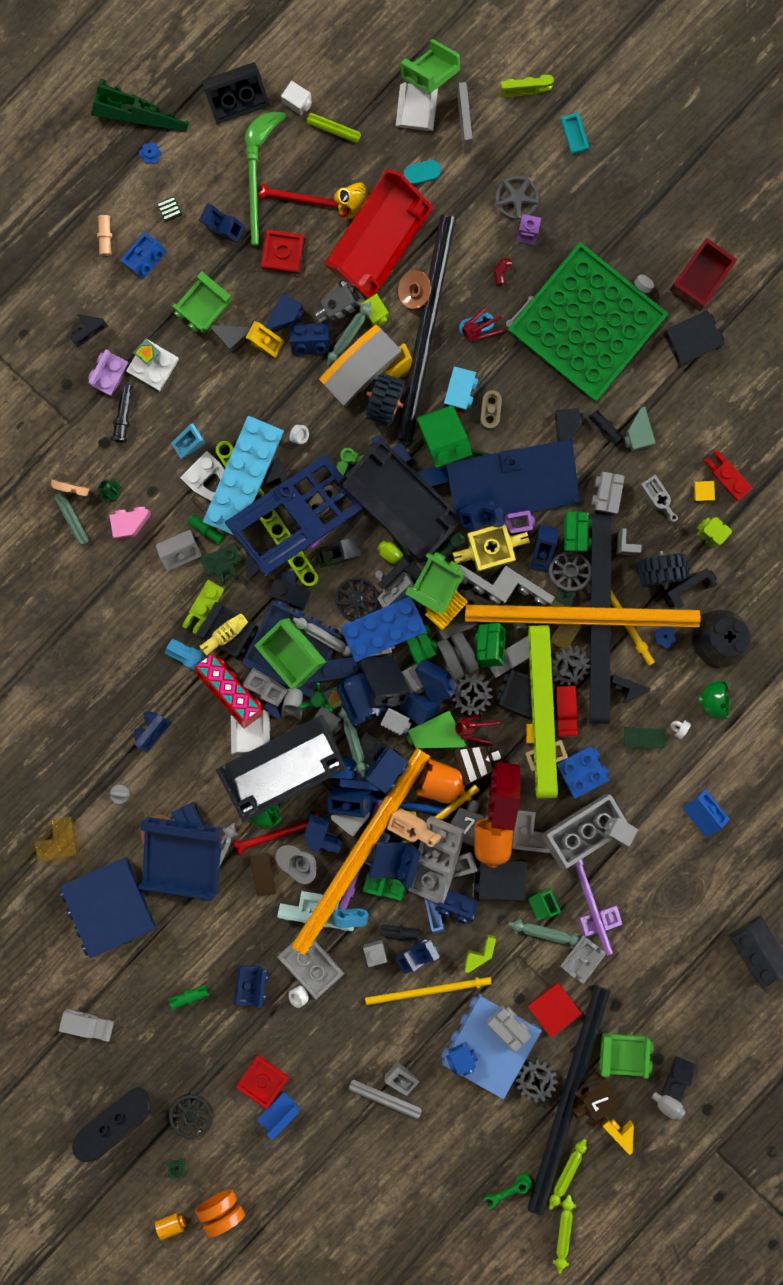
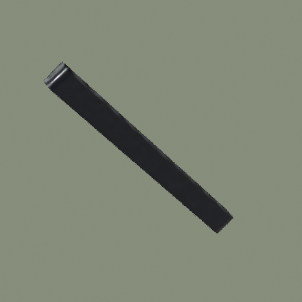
M592 515L590 607L611 608L612 519L611 515ZM590 625V724H609L611 625Z

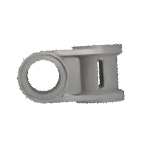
M287 689L281 717L290 716L301 720L303 708H299L303 704V692L301 690Z

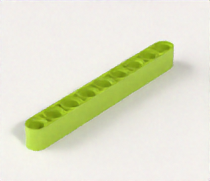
M222 441L217 444L216 453L226 467L234 448L229 442ZM223 447L230 448L228 455H221ZM259 489L258 494H260L261 496H264V493L262 492V490ZM272 510L271 518H260L277 545L292 536L275 510ZM275 526L283 527V532L280 535L273 534ZM302 551L288 560L305 586L313 587L317 584L318 575ZM297 557L304 559V564L301 567L294 566V560ZM306 574H314L315 579L312 583L305 582L304 577Z
M549 625L529 626L528 639L537 799L557 798Z

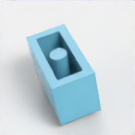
M458 367L453 368L444 406L453 405L454 408L462 410L461 412L465 413L467 407L471 408L473 397L470 396L471 390H476L478 379L475 378L476 372Z

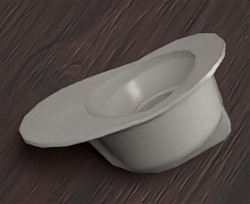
M290 845L282 846L277 850L276 861L282 870L302 884H308L314 880L317 867L316 860L311 853L301 851Z

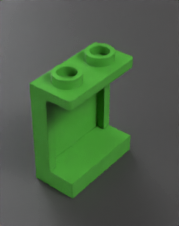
M432 39L429 41V51L416 61L411 62L404 59L400 62L401 77L424 92L431 94L460 71V55Z
M201 271L197 276L198 281L177 305L174 303L172 307L175 310L174 315L181 321L184 319L190 323L188 326L195 333L199 331L204 334L233 300L230 294Z
M437 552L434 554L427 553L426 557L429 559L414 587H408L405 594L434 612L444 614L465 572L460 570L461 566L455 562H446L444 560L445 556Z
M601 1033L600 1074L606 1077H610V1074L643 1076L644 1079H648L649 1073H652L650 1054H653V1042H651L648 1036Z

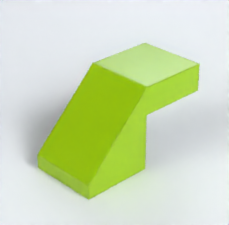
M487 934L483 953L468 950L464 967L465 972H471L492 958L496 941L495 936Z

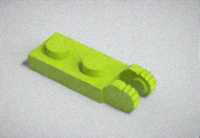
M546 74L540 78L507 79L501 81L500 97L548 93L553 88L554 79L551 75Z
M207 580L182 627H189L195 616L200 619L193 628V633L197 634L213 605L219 601L225 589Z

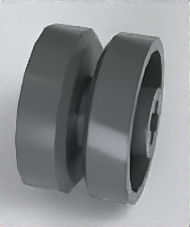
M461 631L453 634L451 637L454 648L446 639L436 643L454 680L464 676L461 664L464 665L469 673L479 669L474 652Z

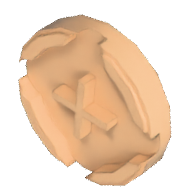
M51 480L50 486L54 489L77 493V495L82 496L88 495L89 488Z

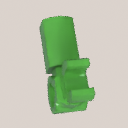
M344 448L341 451V462H338L336 468L344 477L350 469L349 463L355 465L363 456H359V453L351 448Z

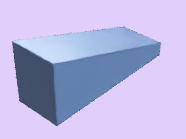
M424 898L432 934L444 932L441 915L438 914V911L434 910L437 903Z

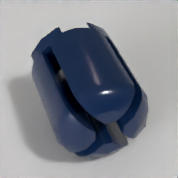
M363 672L351 676L338 684L337 694L353 727L387 712L386 707L370 708L368 701L372 691Z

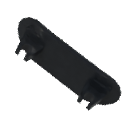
M140 1087L133 1088L79 1131L72 1144L73 1155L76 1159L82 1162L97 1160L144 1122L147 1115L151 1113L149 1110L150 1098L147 1091Z

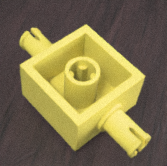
M506 525L500 528L492 526L468 533L467 538L470 546L468 549L453 552V557L456 558L454 561L458 564L472 560L475 562L477 572L514 562L516 559L513 547L530 543L529 538H525L528 534L525 531L510 536L508 535ZM489 543L492 546H496L493 552L486 549Z

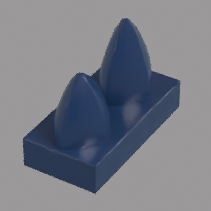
M150 711L144 712V720L148 727L146 729H134L136 741L134 744L147 753L171 724L167 718Z

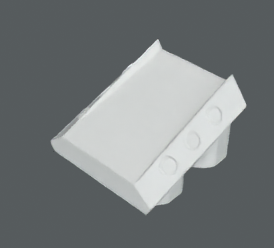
M406 82L400 84L396 127L433 131L438 89L428 94L412 84Z
M262 710V716L245 729L231 715L232 755H244L270 741L269 712Z

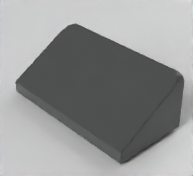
M463 610L443 630L438 626L437 628L442 639H448L459 631L463 632L478 625V622H465V610Z

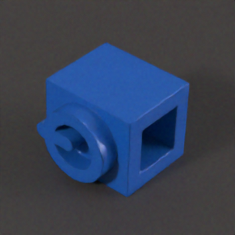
M467 1042L448 1049L449 1055L446 1058L453 1074L458 1073V1076L461 1074L466 1076L474 1072L476 1068L475 1061H478L474 1049H469Z

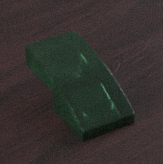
M624 727L623 746L665 748L666 729Z

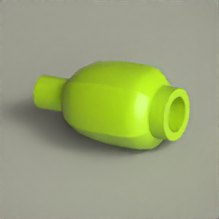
M383 540L377 547L380 556L391 564L397 565L404 558L403 552L392 542H385Z

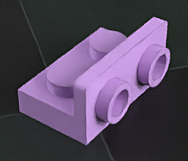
M105 350L97 359L98 365L96 369L90 372L88 383L97 390L112 397L129 362Z

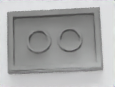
M463 82L459 83L457 99L463 153H469L472 145V130L467 83Z
M316 940L306 955L291 947L292 942L277 958L317 1000L345 972Z

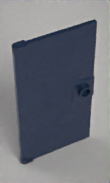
M572 439L461 459L447 464L453 508L458 513L459 510L480 501H494V505L501 508L503 517L512 513L529 510L533 512L580 503Z

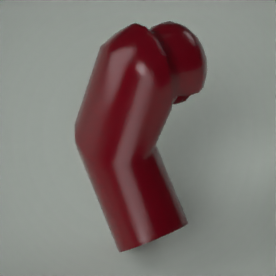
M502 258L494 267L496 286L505 284L504 272L512 267L511 259Z

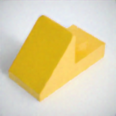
M254 321L246 336V339L251 341L250 344L275 358L284 343V340L256 321Z
M605 1117L600 1121L602 1126L631 1155L633 1153L634 1131L632 1121L630 1120L621 1128L614 1119L610 1121Z

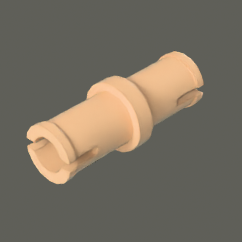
M99 215V233H97V238H99V255L110 256L112 255L110 216Z

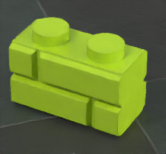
M717 517L707 518L698 525L697 529L699 531L696 536L702 541L705 540V543L712 549L721 545L732 533V530L727 525H722L723 522Z

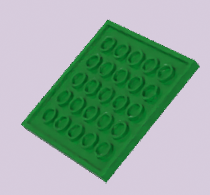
M579 242L507 331L592 401L596 402L667 317L668 313L583 243Z

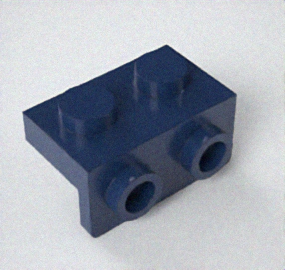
M328 323L290 325L292 355L330 352Z
M238 965L233 1004L262 1008V1003L265 1001L264 987L268 980L266 969L261 966Z

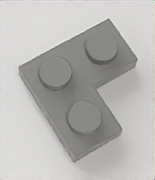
M518 810L515 831L513 832L512 849L551 853L541 836L544 832L534 831L536 812Z

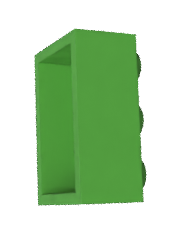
M290 618L280 620L254 645L291 690L301 687L326 663L325 659Z

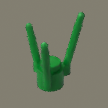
M317 682L316 692L313 693L310 701L300 705L299 708L302 709L311 705L314 707L323 706L329 712H332L333 709L325 703V696L321 693L320 684Z

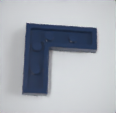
M299 629L315 648L314 637L308 635L304 629ZM353 657L328 660L304 684L354 676V671L357 667Z

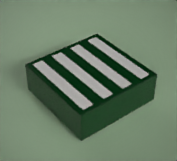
M174 196L157 203L164 222L182 216Z

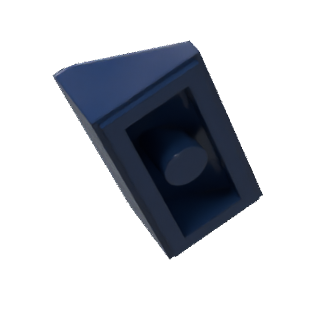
M445 465L416 472L432 488L449 483Z

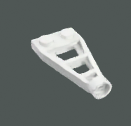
M206 451L180 478L194 492L212 501L215 492L206 489L204 482L212 474H217L221 480L225 470Z

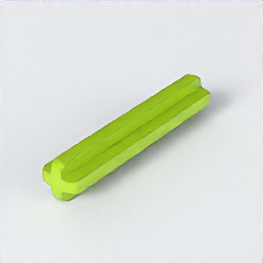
M309 113L307 117V124L352 142L358 143L361 137L360 132L313 113Z

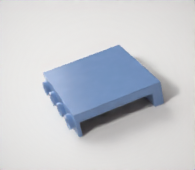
M479 993L477 997L474 996L469 1004L471 1009L468 1014L464 1013L460 1020L461 1027L458 1031L455 1030L450 1038V1041H452L451 1045L443 1050L441 1058H443L442 1065L451 1069L446 1058L449 1055L448 1049L467 1042L469 1049H474L478 1061H475L476 1068L474 1072L463 1077L504 1099L541 1033V1029L536 1024H531L516 1016L515 1018L519 1023L524 1021L530 1028L528 1032L531 1037L514 1053L486 1024V1020L500 1006L484 998Z

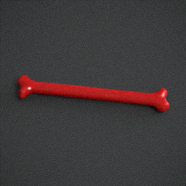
M265 183L261 185L262 190L258 192L260 199L274 197L338 208L339 205L333 199L270 189Z
M307 821L243 842L234 840L232 846L237 849V854L241 856L247 848L306 829Z

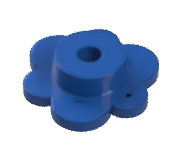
M154 142L149 145L144 144L143 149L139 151V156L144 159V162L148 164L159 161L158 156L161 155V151L158 149L157 144Z
M661 627V630L658 629L654 632V636L657 638L656 643L658 645L662 644L664 648H669L671 643L676 641L673 628Z

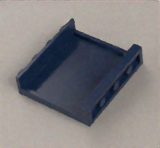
M277 600L276 603L271 602L241 664L250 669L254 668L273 680L288 686L254 646L280 620L290 618L295 624L293 618H304L307 623H313L338 639L342 635L338 634V629L330 625L328 628L321 626L322 621L313 617L309 620L303 617L305 613L295 608L291 611L286 608L287 604ZM314 638L315 649L325 661H328L334 649ZM317 682L303 684L296 689L301 690L304 695L311 698Z
M147 817L141 823V831H145L143 878L138 889H143L146 892H162L164 895H181L183 898H200L202 901L213 900L218 894L222 828Z
M122 858L60 886L62 890L60 891V896L64 902H67L69 907L67 913L71 920L74 919L76 927H74L78 938L81 937L84 943L82 945L83 952L89 958L96 957L101 953L157 929L142 890L138 889L139 883L128 858Z

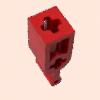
M576 686L555 687L558 737L578 736Z

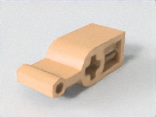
M401 808L392 814L387 828L409 841L419 839L429 847L436 845L442 837L439 833L435 834L428 830L425 821Z

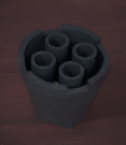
M715 610L705 614L700 619V627H694L692 632L694 651L704 662L714 667H728L738 663L748 652L751 641L750 631L746 622L738 614L729 610ZM724 635L732 636V639H725Z

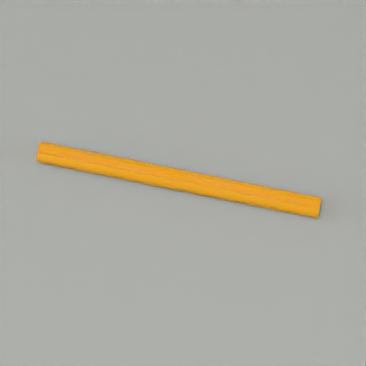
M466 604L465 622L699 628L700 610Z
M416 748L406 764V771L395 781L396 785L383 800L291 946L293 949L306 955L389 824L392 814L397 811L430 759L429 755Z

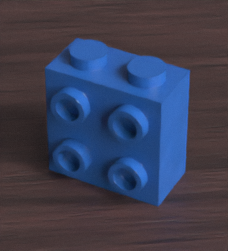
M587 746L568 756L567 759L556 763V767L574 799L609 781L607 778L609 775L605 765L601 766L598 761L600 755L596 748L592 749L591 746Z

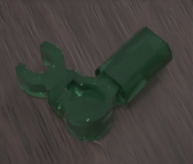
M461 532L456 533L448 540V544L445 543L436 552L448 558L453 553V549L457 550L466 542L465 537Z

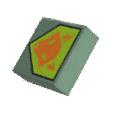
M147 339L133 352L147 366L161 354Z
M337 687L323 692L327 704L332 709L342 706L337 694Z

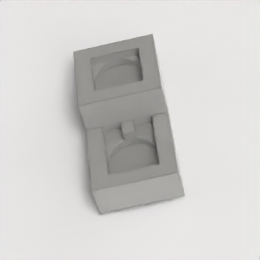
M252 668L243 683L244 687L260 694L262 699L276 706L280 704L287 693L285 687Z

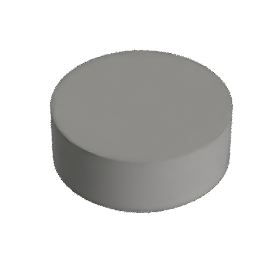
M639 275L635 280V286L644 293H649L654 287L653 281L645 275Z

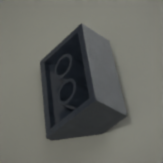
M255 62L201 81L216 124L270 106Z
M761 915L728 934L758 986L764 989L783 976V951Z

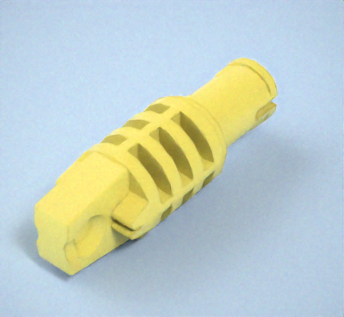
M242 614L237 615L215 630L212 634L213 636L199 647L208 655L219 645L224 646L237 636L248 624V621Z

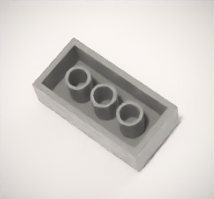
M604 794L545 831L541 836L559 867L567 869L612 840L604 835L606 831L604 828L608 820L620 818L625 822L627 821L611 794Z

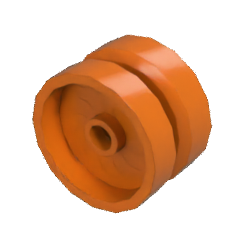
M232 1189L224 1190L210 1197L199 1205L194 1212L200 1222H205L203 1230L208 1238L228 1231L245 1217V1212L241 1205L235 1204L237 1197Z

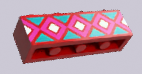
M211 654L195 666L196 676L243 729L262 716V704L257 698H252L249 689L237 681L236 674L233 671H228L225 662L220 657L217 658L214 654Z

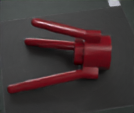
M484 307L474 317L464 323L465 327L462 328V333L468 342L472 340L473 343L479 339L505 333L507 329L479 335L482 333L481 329L502 319L503 315L501 314L481 325L478 323L474 324L473 322L487 310Z
M481 714L458 719L455 724V731L457 735L461 736L462 740L468 739L490 746L493 745L490 741L470 735L475 732V727L500 725V721L471 722L481 718Z

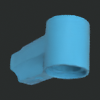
M174 639L170 641L165 651V654L183 662V665L193 670L206 656L205 653L193 647L190 648Z

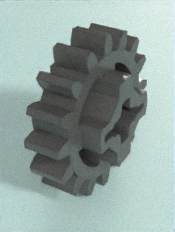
M568 645L567 649L561 646V651L555 650V657L551 656L554 681L559 680L561 685L567 682V685L570 686L572 681L578 684L577 679L584 680L583 674H589L587 668L591 667L590 659L584 649L580 650L577 645L574 649H572L571 645Z
M466 674L465 680L458 679L459 685L456 684L457 688L453 693L455 697L451 700L457 701L455 708L461 707V713L468 710V715H471L472 711L478 715L479 709L485 711L484 705L490 706L487 699L493 697L488 695L492 688L486 687L489 682L483 683L482 676L476 679L475 674L471 678ZM469 682L467 689L460 690L463 684ZM477 683L482 686L484 693L476 688ZM473 685L474 693H477V696L473 697L470 704V697L466 696V693L471 691ZM459 697L465 698L467 707L461 703ZM478 699H484L479 706L474 707V703Z
M536 1058L535 1063H532L528 1059V1065L523 1063V1070H520L518 1073L520 1076L515 1078L517 1082H520L516 1085L517 1089H522L520 1091L521 1096L527 1094L526 1098L528 1101L531 1097L534 1098L535 1102L538 1101V1098L545 1101L544 1096L552 1097L550 1091H556L553 1084H557L558 1080L553 1077L557 1074L556 1071H551L553 1069L551 1064L546 1066V1060L539 1063V1059ZM536 1068H541L545 1071L540 1072L536 1070ZM530 1071L528 1077L524 1078L525 1074ZM534 1073L539 1079V1087L534 1081ZM545 1083H548V1086L543 1090ZM531 1088H532V1089L536 1090L537 1092H532V1091H529L528 1089H531Z

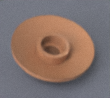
M412 270L401 278L398 286V295L405 307L418 309L429 299L431 284L425 273L419 270Z

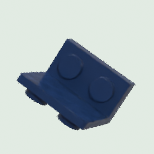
M378 842L369 877L398 878L405 888H412L421 853L412 842Z

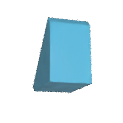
M190 424L171 442L180 459L206 445L194 424Z

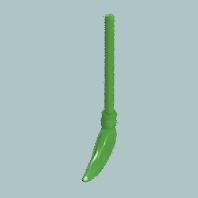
M271 112L259 115L250 123L244 137L247 146L246 161L249 165L252 246L259 245L256 177L258 147L264 143L273 128L287 116L284 112Z

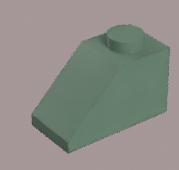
M641 407L625 434V446L630 449V452L652 447L655 444L645 407Z

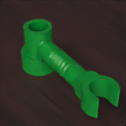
M520 1173L517 1176L515 1185L497 1194H487L483 1201L492 1200L493 1203L489 1204L488 1209H493L495 1204L517 1192L525 1194L531 1187L532 1178L527 1173Z

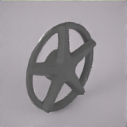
M513 176L503 180L496 192V203L504 215L520 219L522 218L521 205L523 203L533 204V207L525 213L526 215H530L535 210L538 203V191L530 179ZM514 180L524 181L518 189H515L509 183ZM528 185L533 189L535 199L525 196L524 193ZM504 186L509 192V196L499 201V193ZM512 204L515 215L507 213L501 206Z

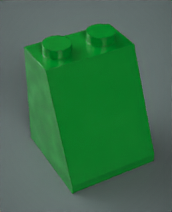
M453 405L417 417L426 450L436 468L473 455L467 435Z

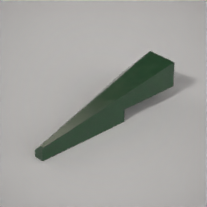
M100 78L91 116L187 132L189 121L186 120L184 122L175 119L173 113L169 112L167 115L159 111L158 106L134 94L123 93L118 86L112 88L106 85V80Z

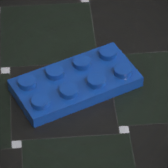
M410 596L341 626L355 662L427 632L416 605Z

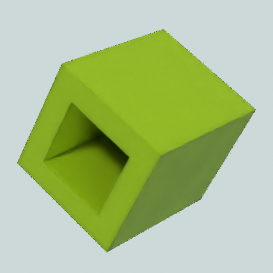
M375 294L361 304H366L369 301L372 302L370 307L371 315L366 317L372 327L375 324L380 327L388 321L389 312L379 296Z

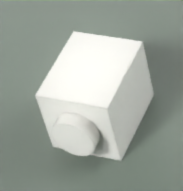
M292 80L281 95L282 103L300 115L304 111H308L312 104L311 93Z

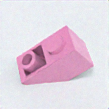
M145 507L133 508L134 511L126 512V510L114 511L115 514L110 515L113 538L117 540L135 537L151 516V511L145 509Z

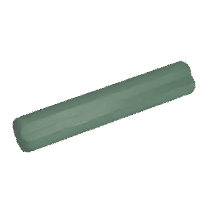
M63 492L58 493L54 498L78 544H86L89 540Z

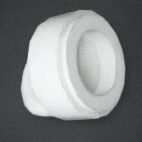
M295 425L289 436L290 441L296 444L306 443L309 431L304 425Z
M686 720L683 723L680 721H673L671 723V729L676 732L675 737L680 740L684 738L691 726Z
M298 986L289 992V1000L296 1008H300L308 1002L309 996L305 987Z

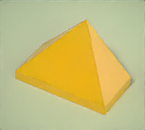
M404 343L399 346L402 352L383 372L384 374L395 378L409 376L412 357Z

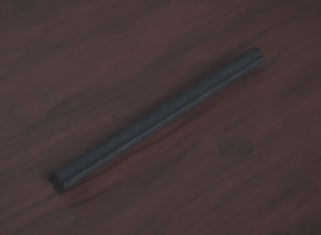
M440 216L428 276L431 292L429 299L422 306L403 402L404 406L396 439L412 442L456 222V218L453 216Z
M594 985L529 1200L528 1211L540 1216L544 1214L574 1115L572 1109L577 1105L578 1100L575 1097V1092L583 1085L611 992L606 987Z

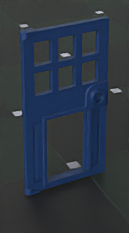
M325 454L225 521V524L257 564L260 572L266 577L364 508L342 487L343 491L332 498H329L323 488L334 481L338 484L343 478L342 474ZM325 467L331 477L318 484L311 474ZM307 478L314 488L301 496L294 486ZM319 493L325 503L312 510L306 503V500ZM347 495L354 505L341 513L334 503ZM282 505L300 530L260 557L242 535L241 531ZM330 507L337 517L324 525L316 515Z

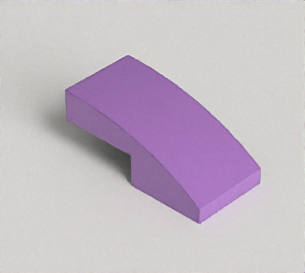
M617 906L598 910L605 931L622 925ZM591 913L577 918L582 935L586 937L597 933Z

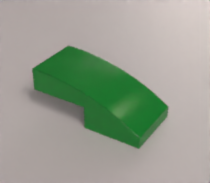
M368 872L363 892L403 901L406 888L398 879L370 878Z

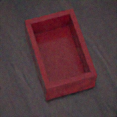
M705 238L669 290L698 311H701L738 259L708 238Z
M497 762L496 769H492L491 773L492 783L489 786L488 820H491V828L515 831L520 803V765Z

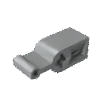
M656 475L638 486L652 508L664 512L668 523L672 524L678 520V516L669 507L671 502L670 495ZM663 498V499H664V502L661 503V504H658L657 501H658L659 499Z
M528 636L504 650L503 666L489 667L495 678L529 658Z
M66 1009L62 1015L59 1031L109 1042L114 1021Z

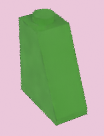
M450 711L409 729V734L406 735L410 746L415 745L416 748L466 746L461 736L456 734V723Z

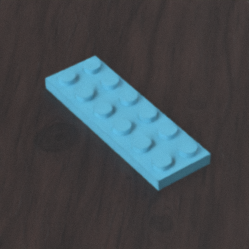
M247 417L203 523L233 535L226 526L225 521L254 503L284 430L253 417Z

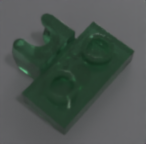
M235 543L200 557L206 575L210 576L216 573L220 585L224 586L226 584L225 576L231 574L235 580L239 579L234 565L243 561Z

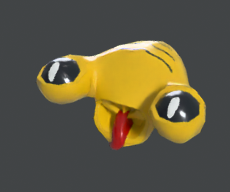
M355 183L336 191L334 200L339 204L338 209L341 218L351 219L356 216L368 198L369 193L364 183Z

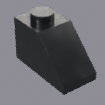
M579 408L556 410L557 442L572 439L580 430L581 425L584 424L583 413H580Z
M357 538L340 540L316 549L320 568L347 562L362 556Z

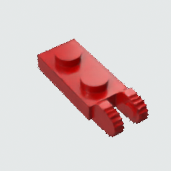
M715 450L713 455L722 465L717 468L709 458H706L704 463L713 472L714 477L738 502L753 488L728 460L726 461L725 457L718 450Z

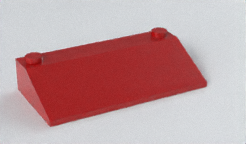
M386 169L324 265L365 298H371L377 294L434 207L401 172Z

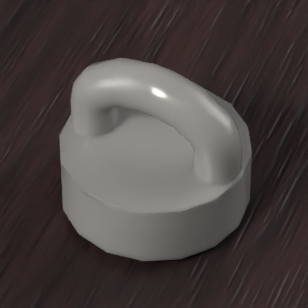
M116 785L111 789L110 797L113 802L122 804L129 799L130 791L125 785Z

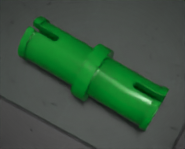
M195 513L189 518L188 524L200 531L202 536H207L217 545L222 543L225 538L224 534L214 527L203 523V520Z
M206 985L190 991L187 989L180 995L168 998L171 1009L174 1010L186 1004L192 1005L194 1001L209 997Z

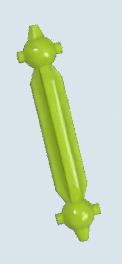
M585 1138L576 1144V1151L571 1154L554 1188V1194L549 1197V1209L551 1210L560 1204V1197L565 1194L582 1160V1154L587 1150V1140Z
M568 1195L560 1203L564 1210L561 1213L556 1251L558 1258L553 1260V1264L556 1265L559 1274L562 1273L565 1267L569 1266L565 1258L569 1250L573 1218L571 1210L576 1208L571 1195Z

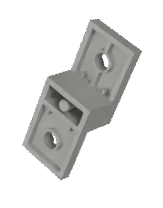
M460 565V570L465 572L461 583L466 585L468 582L474 586L472 589L480 595L485 593L490 596L488 600L496 605L500 603L503 605L515 587H518L517 591L522 595L532 596L534 598L533 601L540 606L550 605L555 598L507 566L503 568L492 585Z

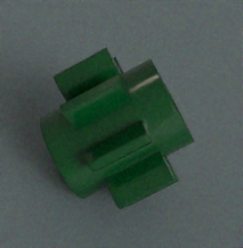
M113 478L110 481L105 479L98 485L97 490L99 493L97 495L106 503L109 500L115 502L121 495L119 490L121 486Z

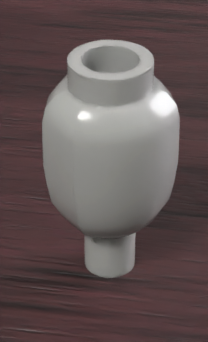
M656 1091L651 1097L658 1102V1108L669 1118L680 1121L686 1111L676 1099L668 1095L661 1096Z

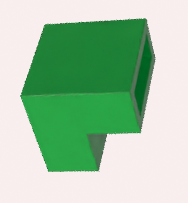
M549 887L527 897L537 920L561 913Z

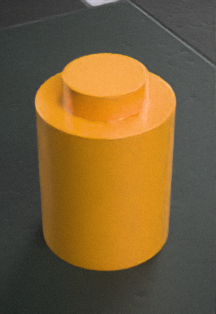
M178 1212L155 1221L156 1232L160 1240L184 1232V1227H186L184 1216H180Z

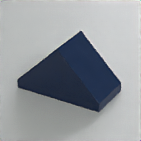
M410 693L406 703L400 704L399 709L418 725H421L435 717L442 702H430L428 697Z

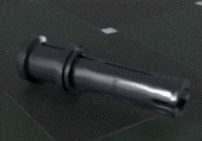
M122 384L117 417L113 420V436L110 437V440L118 443H127L126 433L127 428L130 427L128 416L134 386Z

